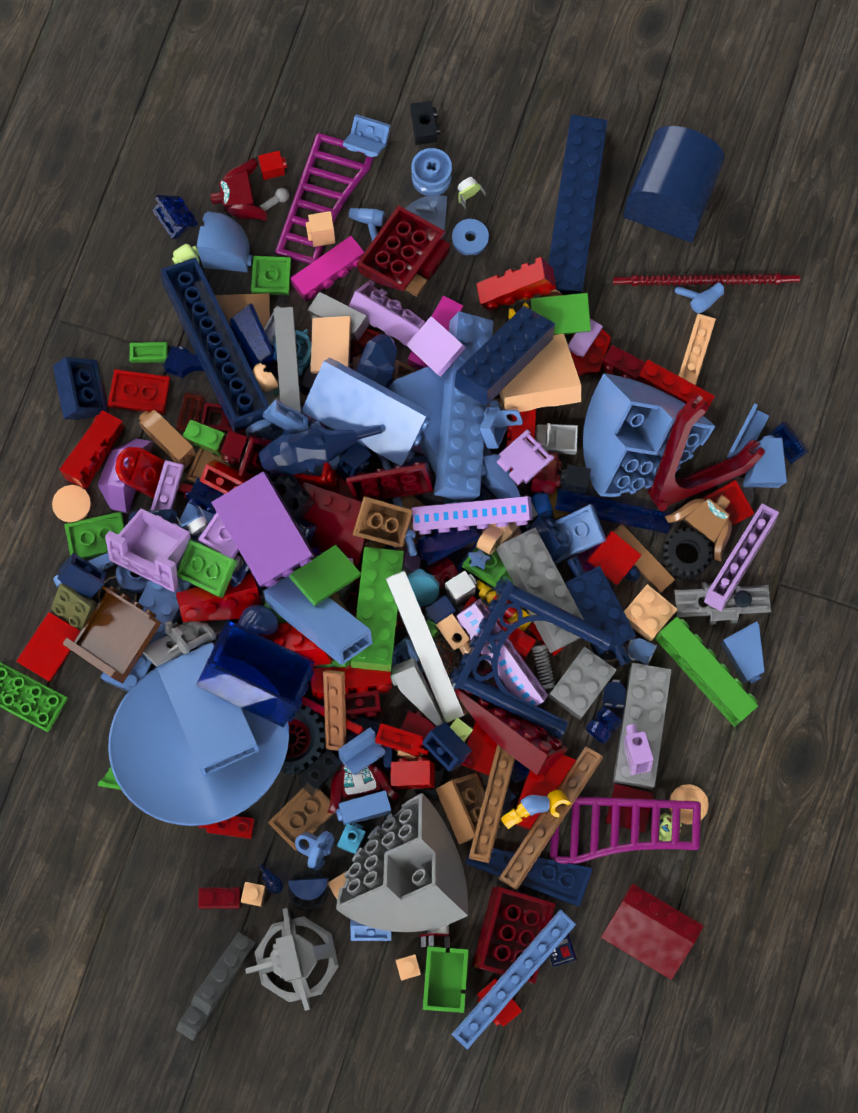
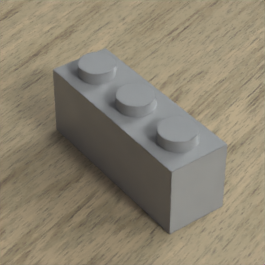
M321 292L318 293L308 308L311 320L313 318L350 316L351 339L357 342L370 324L366 315Z

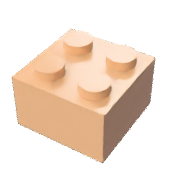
M647 584L626 608L624 613L631 627L648 642H651L678 609Z

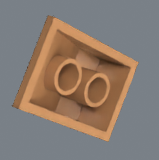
M364 497L353 535L402 548L413 510Z

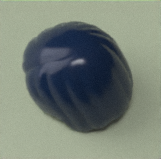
M262 605L247 607L237 623V633L242 639H245L247 633L251 634L252 637H256L258 634L272 635L279 628L277 616L269 608Z

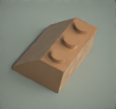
M477 773L451 780L436 788L459 845L474 839L485 791Z

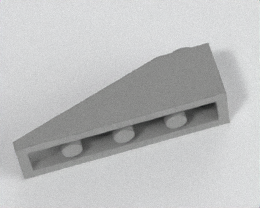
M413 657L392 666L390 677L394 686L398 685L400 691L436 726L444 723L445 721L415 658Z

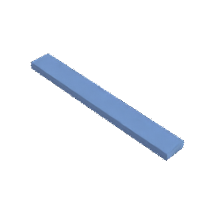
M559 910L451 1035L468 1050L576 924L562 910Z

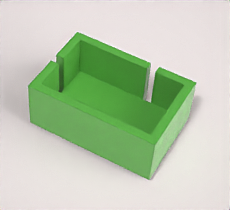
M427 946L423 1010L464 1013L465 994H461V989L466 990L468 950L450 948L449 953H445L446 948Z

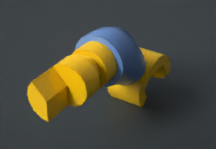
M554 790L547 796L529 795L521 800V803L517 806L518 809H512L500 819L509 829L513 825L520 823L522 817L526 818L529 815L533 816L536 813L547 812L548 810H550L553 816L559 817L560 813L556 807L559 804H566L568 806L571 803L566 794L561 790Z

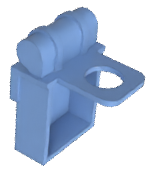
M496 400L490 402V407H486L483 414L484 419L479 428L488 449L499 448L503 436L508 429L507 426L522 425L523 423L518 410H502L501 405ZM513 414L517 417V420L510 421L507 415Z

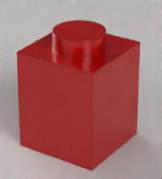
M280 151L258 156L264 180L285 175L284 168H287L285 156L281 157Z

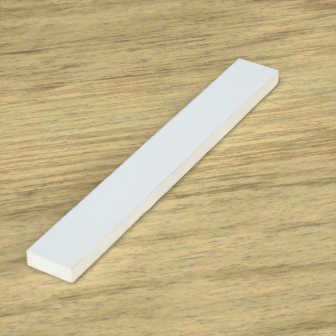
M405 571L386 578L444 721L448 723L457 717L464 716Z

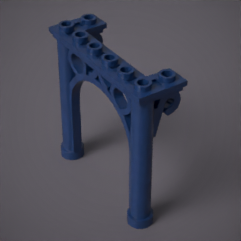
M504 576L503 580L499 579L495 586L497 598L496 600L492 599L488 606L490 612L486 618H482L478 627L480 628L478 635H474L470 641L469 646H471V649L468 653H464L460 661L461 664L457 668L454 667L450 674L452 686L455 689H464L542 727L560 739L567 728V720L510 693L503 686L498 674V657L502 645L516 628L532 621L552 623L603 650H607L611 644L614 633L607 629L603 630L515 586L508 577ZM513 607L518 611V620L510 624L505 623L503 615L508 608ZM520 607H523L537 615L523 617V613ZM497 619L503 627L507 628L505 631L501 629L500 632L491 634ZM486 641L490 643V653H493V657L488 654L479 655ZM483 659L489 660L492 670L485 675L478 674L476 668L479 662ZM494 676L499 689L482 680H487Z

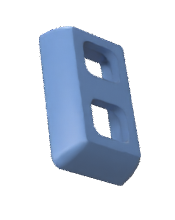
M403 639L393 648L392 666L401 663V655H403L405 661L413 657L416 662L419 661L411 639Z

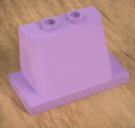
M140 509L119 534L111 531L107 533L105 538L110 561L170 591L175 592L178 589L176 566L191 539L189 531L175 523L164 520L161 516Z

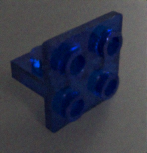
M156 195L155 200L158 204L152 211L171 239H177L187 227H196L198 225L194 214L188 210L181 197Z
M198 477L191 491L186 493L188 502L198 508L200 506L201 509L214 515L216 510L211 502L224 495V493L200 482Z

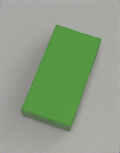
M168 342L130 343V363L168 362Z

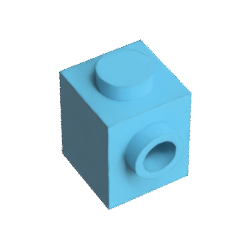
M357 823L347 824L337 847L355 855L366 834L363 831V826Z

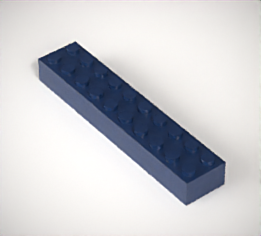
M571 115L548 261V264L553 268L556 290L561 292L562 295L582 294L607 127V120L578 115Z
M193 258L161 269L163 287L233 431L237 433L246 430L250 425L265 419L263 418V413L269 405L197 259Z

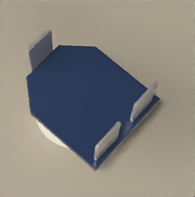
M613 679L612 682H609L604 687L602 707L624 709L626 689L622 683H619L620 680Z

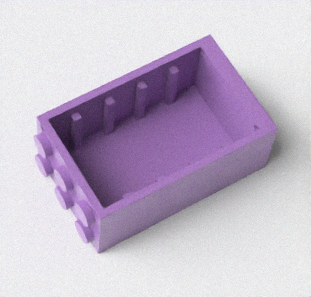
M265 472L256 475L211 502L259 586L270 588L278 584L279 578L282 576L289 577L291 573L296 571V568L307 565L316 557L275 485Z

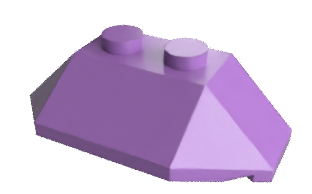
M136 438L110 450L98 482V487L110 509L129 513L136 493L134 488L121 482L116 474L115 463L119 453L127 447H140L150 452L153 446L152 441ZM127 457L124 460L125 467L129 465V460Z

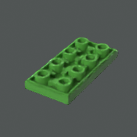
M0 662V707L49 733L68 698Z

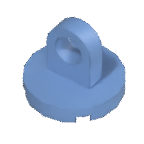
M324 831L319 837L305 832L295 840L297 850L309 857L308 867L315 871L324 865L325 860L323 858L330 855L334 844V836L328 831ZM302 839L308 841L309 847L303 845Z

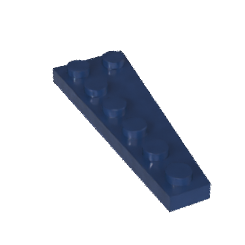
M493 848L489 863L469 859L468 855L465 864L500 877L515 853ZM538 858L521 885L579 907L592 868L569 863L561 864L554 860Z

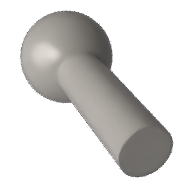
M286 188L277 189L275 196L260 205L259 208L266 211L278 202H286L290 197L289 191Z

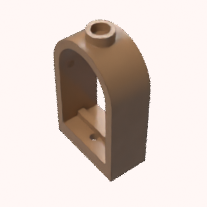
M152 410L150 413L145 411L141 414L139 425L145 433L175 463L183 464L185 466L184 470L189 467L196 456L193 446L155 410Z

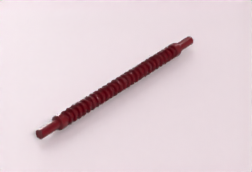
M754 273L753 276L750 274L747 276L745 274H742V276L740 274H737V276L734 274L731 276L729 274H726V276L724 274H721V276L718 274L715 276L713 274H710V276L707 274L705 276H702V274L699 276L697 274L694 276L691 274L689 276H686V274L681 276L679 274L676 277L674 274L671 277L668 274L665 277L663 274L662 277L659 275L657 277H654V275L651 277L649 275H646V277L643 275L641 277L638 275H632V277H613V285L631 284L632 286H638L639 284L641 286L644 284L646 286H649V284L652 286L654 284H657V286L660 284L662 286H665V284L668 286L670 284H673V286L676 284L678 286L681 284L686 286L687 283L689 286L692 283L695 286L699 283L701 286L702 283L713 285V283L717 284L718 282L721 285L724 283L726 285H729V283L732 285L734 283H737V285L740 283L742 285H745V283L748 285L750 283H753V285L756 283L758 285H761V283L764 285L766 283H769V285L772 283L780 285L781 283L800 282V275H781V273H774V275L769 273L768 276L766 273L763 276L760 273L756 276Z

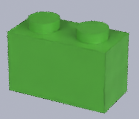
M190 420L182 437L191 445L221 456V450L227 435Z

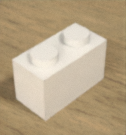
M463 571L445 583V592L456 607L475 595V584L477 582L472 574L468 575L466 571Z

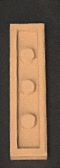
M697 314L678 375L696 385L716 320L702 314Z

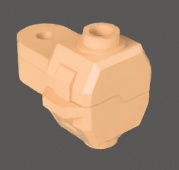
M508 522L506 527H496V524H489V528L482 529L483 534L479 538L476 547L492 555L499 545L522 534L520 525L516 526V522Z

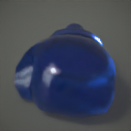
M260 864L259 868L263 872L262 879L266 889L272 894H279L283 890L281 879L275 876L271 870H267L263 864Z

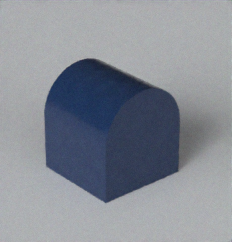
M665 126L657 129L628 196L623 217L692 243L725 160L721 147L704 134L689 128Z

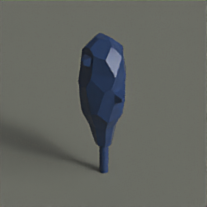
M379 334L368 341L356 369V372L389 389L393 380L398 350L393 339L388 335Z
M316 426L295 434H290L285 430L282 436L272 441L260 451L259 458L263 468L275 474L294 475L306 470L314 473L316 467L332 461L340 453L354 446L359 439L381 434L382 429L381 426L355 432L354 430H328Z

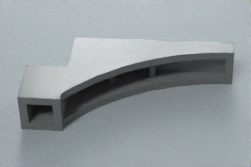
M240 932L237 933L194 994L191 1005L179 1020L176 1028L178 1032L194 1041L256 942Z

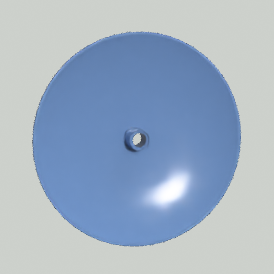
M218 655L257 743L259 752L205 776L202 775L158 669L155 668L129 690L114 715L109 733L108 751L114 777L123 793L136 807L146 814L167 823L200 826L224 821L238 815L252 806L268 791L279 775L286 758L289 743V725L285 707L279 694L272 684L251 666L239 660Z

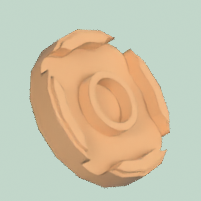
M76 485L64 486L59 489L54 495L52 502L54 513L60 520L66 523L84 520L92 506L91 498L86 490Z
M691 784L682 785L676 788L669 800L698 801L701 803V820L707 814L709 807L708 798L698 786ZM681 809L680 822L686 825L692 824L693 809Z

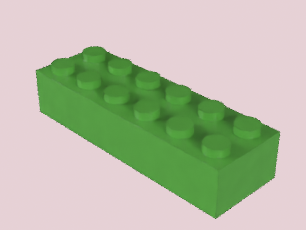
M364 547L356 619L370 629L373 644L351 658V668L391 672L398 607L386 578L402 572L404 551Z
M676 617L658 633L655 640L734 727L758 707L755 697L750 693L747 694L742 689L743 684L737 678L733 679L729 674L730 671L723 663L720 664L715 659V653L703 646V641L697 634L693 635L685 620H680Z

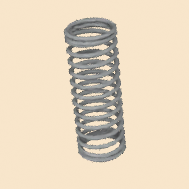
M546 644L532 647V650H536L533 653L542 652L534 655L541 656L534 660L543 659L535 663L545 662L536 665V667L544 666L536 670L546 669L537 672L538 674L545 673L538 675V677L547 676L539 680L550 679L540 682V684L549 683L542 685L544 689L555 687L556 684H553L555 681H551L554 679L552 677L553 674H550L553 672L551 670L552 667H549L551 664H547L550 662L548 660L550 657H546L549 655L546 653L548 650H545L547 649Z

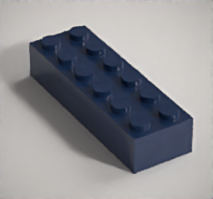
M523 306L456 371L455 388L487 406L553 340L555 323Z

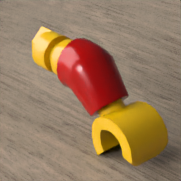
M477 580L475 586L480 590L479 597L487 600L489 604L492 599L496 600V591H493L491 587L481 580ZM513 607L508 608L503 617L510 623L518 620V611ZM522 610L523 617L530 616ZM531 622L525 623L518 628L524 632Z

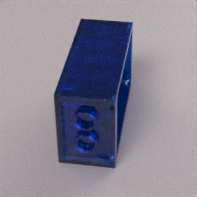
M227 620L195 686L284 728L287 721L291 722L296 711L299 710L302 704V696L304 697L309 687L307 685L308 681L310 682L315 672L312 670L315 662Z

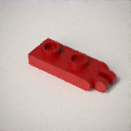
M382 723L380 724L375 739L376 744L419 757L420 753L428 755L429 752L421 749L424 746L422 742L425 737Z
M233 816L217 823L200 825L199 828L206 829V833L252 839L255 819Z

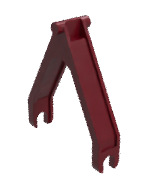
M695 395L678 412L652 487L647 491L660 511H665L673 503L746 473L765 453V450L760 447L752 455L753 451L760 445L757 441L752 440L735 457L685 478H676L675 473L691 428L709 408L705 401L695 408L703 399L700 395Z

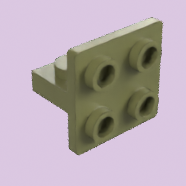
M61 583L51 610L71 626L81 631L98 603L92 598L89 599L82 596L76 590Z

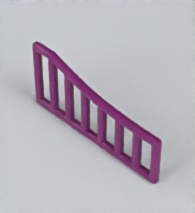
M321 133L316 134L275 250V253L279 256L291 257L293 260L306 264H311L320 258L324 245L314 247L315 250L312 257L284 249L287 240L313 247V242L309 241L307 237L290 233L293 223L306 227V222H309L308 219L296 216L298 207L319 213L331 211L332 222L334 223L349 195L370 170L374 158L366 156L363 164L318 151L321 142L347 149V147L343 146L344 140ZM319 158L360 171L354 178L315 168L313 165L315 159ZM310 174L347 184L348 186L343 193L308 184L307 182ZM304 190L337 199V202L332 209L301 199Z
M577 797L572 805L570 857L558 856V826L551 837L550 860L561 864L569 863L575 865L595 858L635 850H698L700 848L701 803L698 801ZM580 805H592L590 852L578 855ZM600 806H612L610 847L598 850ZM620 806L632 807L631 843L619 845ZM640 807L652 808L650 842H639ZM660 808H672L671 841H659ZM681 809H693L692 842L680 841Z

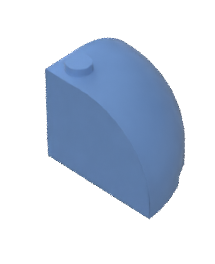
M217 212L205 213L203 217L204 226H200L197 249L203 268L248 272V266H252L253 256L250 255L249 240L243 228L238 222L225 214Z

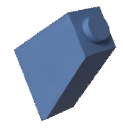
M768 435L758 442L760 445L753 452L755 454L760 447L765 450L762 458L747 471L743 487L779 488L787 483L782 438Z
M756 621L720 643L744 684L749 681L751 684L761 679L760 675L764 672L760 629Z
M386 790L339 803V809H336L338 821H343V825L386 816L391 812Z

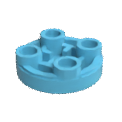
M416 569L414 573L407 575L419 607L430 605L437 599L439 595V582L432 575L425 573L422 569Z

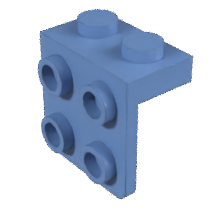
M356 114L351 133L344 140L343 146L347 147L350 151L363 152L369 157L378 156L387 145L391 125Z

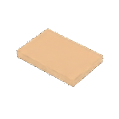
M350 316L312 319V374H318L323 361L328 358H332L350 368Z

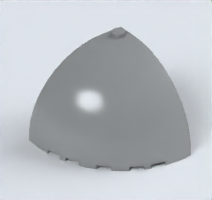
M423 793L402 804V809L395 815L390 813L381 827L377 826L367 837L369 841L364 848L360 847L352 859L354 864L344 875L347 879L344 887H341L339 890L336 906L340 913L355 922L371 928L393 932L431 930L468 916L467 884L458 850L441 816Z

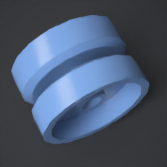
M427 148L420 151L414 157L411 164L412 183L415 189L426 196L444 193L452 181V162L449 156L436 148Z

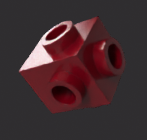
M447 556L433 562L432 565L426 568L429 574L439 582L440 590L445 588L446 582L459 575L454 564Z

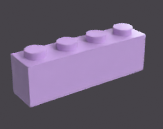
M369 280L355 291L349 307L366 315L371 326L383 330L386 335L398 339L403 345L407 346V343L426 322L411 310L401 308V303L398 300L388 298L385 290H378L374 287L375 283Z

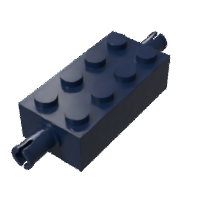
M575 556L574 559H569L567 563L575 577L565 582V585L583 619L603 630L607 629L614 633L612 642L607 650L592 644L597 656L611 650L614 651L620 666L631 662L632 660L624 645L626 642L633 640L636 635L601 567L598 566L587 572L584 570L578 556Z

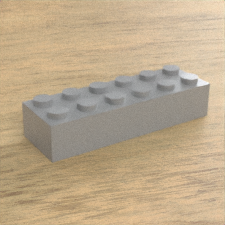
M536 528L516 536L496 548L515 586L583 619ZM528 610L530 615H537ZM534 621L550 653L580 639V637L552 623Z
M636 663L631 664L613 783L647 789L655 787L671 669ZM630 724H637L639 732L644 731L646 733L653 756V764L649 772L635 775L630 773L624 747V739L627 735L625 727Z

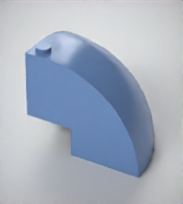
M603 373L591 398L583 433L586 468L591 469L589 478L600 496L615 497L626 492L633 494L642 487L646 489L652 487L676 416L686 405L685 403L644 383ZM704 416L692 426L679 465L688 459L690 460L694 456L692 453L699 445L703 446L714 430L715 425Z

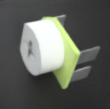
M472 177L463 180L458 185V202L462 204L464 209H466L464 205L466 204L465 200L474 196L479 190L486 196L481 185Z

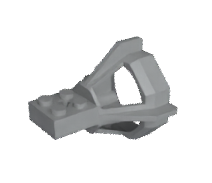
M285 908L282 909L284 921L271 925L255 951L257 965L245 970L246 974L259 972L261 985L286 1001L302 1000L304 1010L306 1011L311 1009L309 998L323 994L337 971L339 963L332 934L304 916L291 919L289 909ZM296 926H304L314 930L321 936L325 944L314 946L311 942L296 934ZM282 929V937L276 939V944H273L270 957L263 959L268 941L276 932ZM329 958L328 968L324 977L316 986L309 989L306 978H308L315 967L317 960ZM274 971L275 974L286 982H292L295 993L284 991L275 986L266 973Z

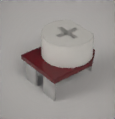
M449 924L428 930V934L419 935L421 937V947H426V937H429V946H434V938H444L445 948L450 947Z

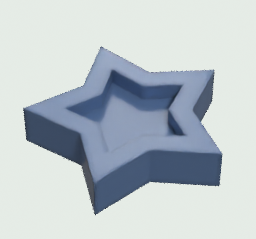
M482 550L468 553L472 560L470 567L478 566L484 570L485 563L491 559Z

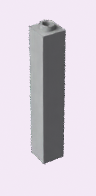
M293 307L274 308L280 402L301 413Z

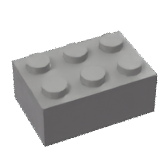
M584 647L551 691L549 698L581 720L615 674L616 669Z

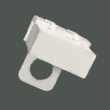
M547 423V425H536L535 440L542 444V448L546 452L576 455L578 426Z

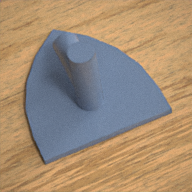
M434 195L422 197L405 208L445 231L447 196Z

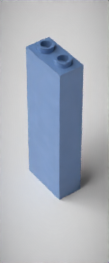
M289 577L282 578L278 584L264 591L266 604L341 665L373 644L371 631L367 626L329 597L314 607Z

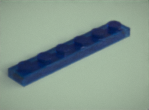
M558 489L555 503L556 510L573 513L591 504L594 506L598 519L665 534L669 532L670 523L667 522L664 516L670 515V513Z

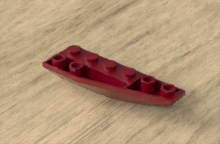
M458 688L455 690L465 708L490 738L536 775L547 772L566 752L567 748L562 745V742L547 734L544 728L536 726L464 689Z

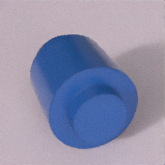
M543 491L533 493L531 503L538 514L536 517H552L553 508L548 493Z

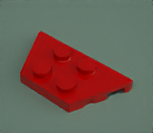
M603 329L583 359L570 351L578 376L599 374L611 337Z

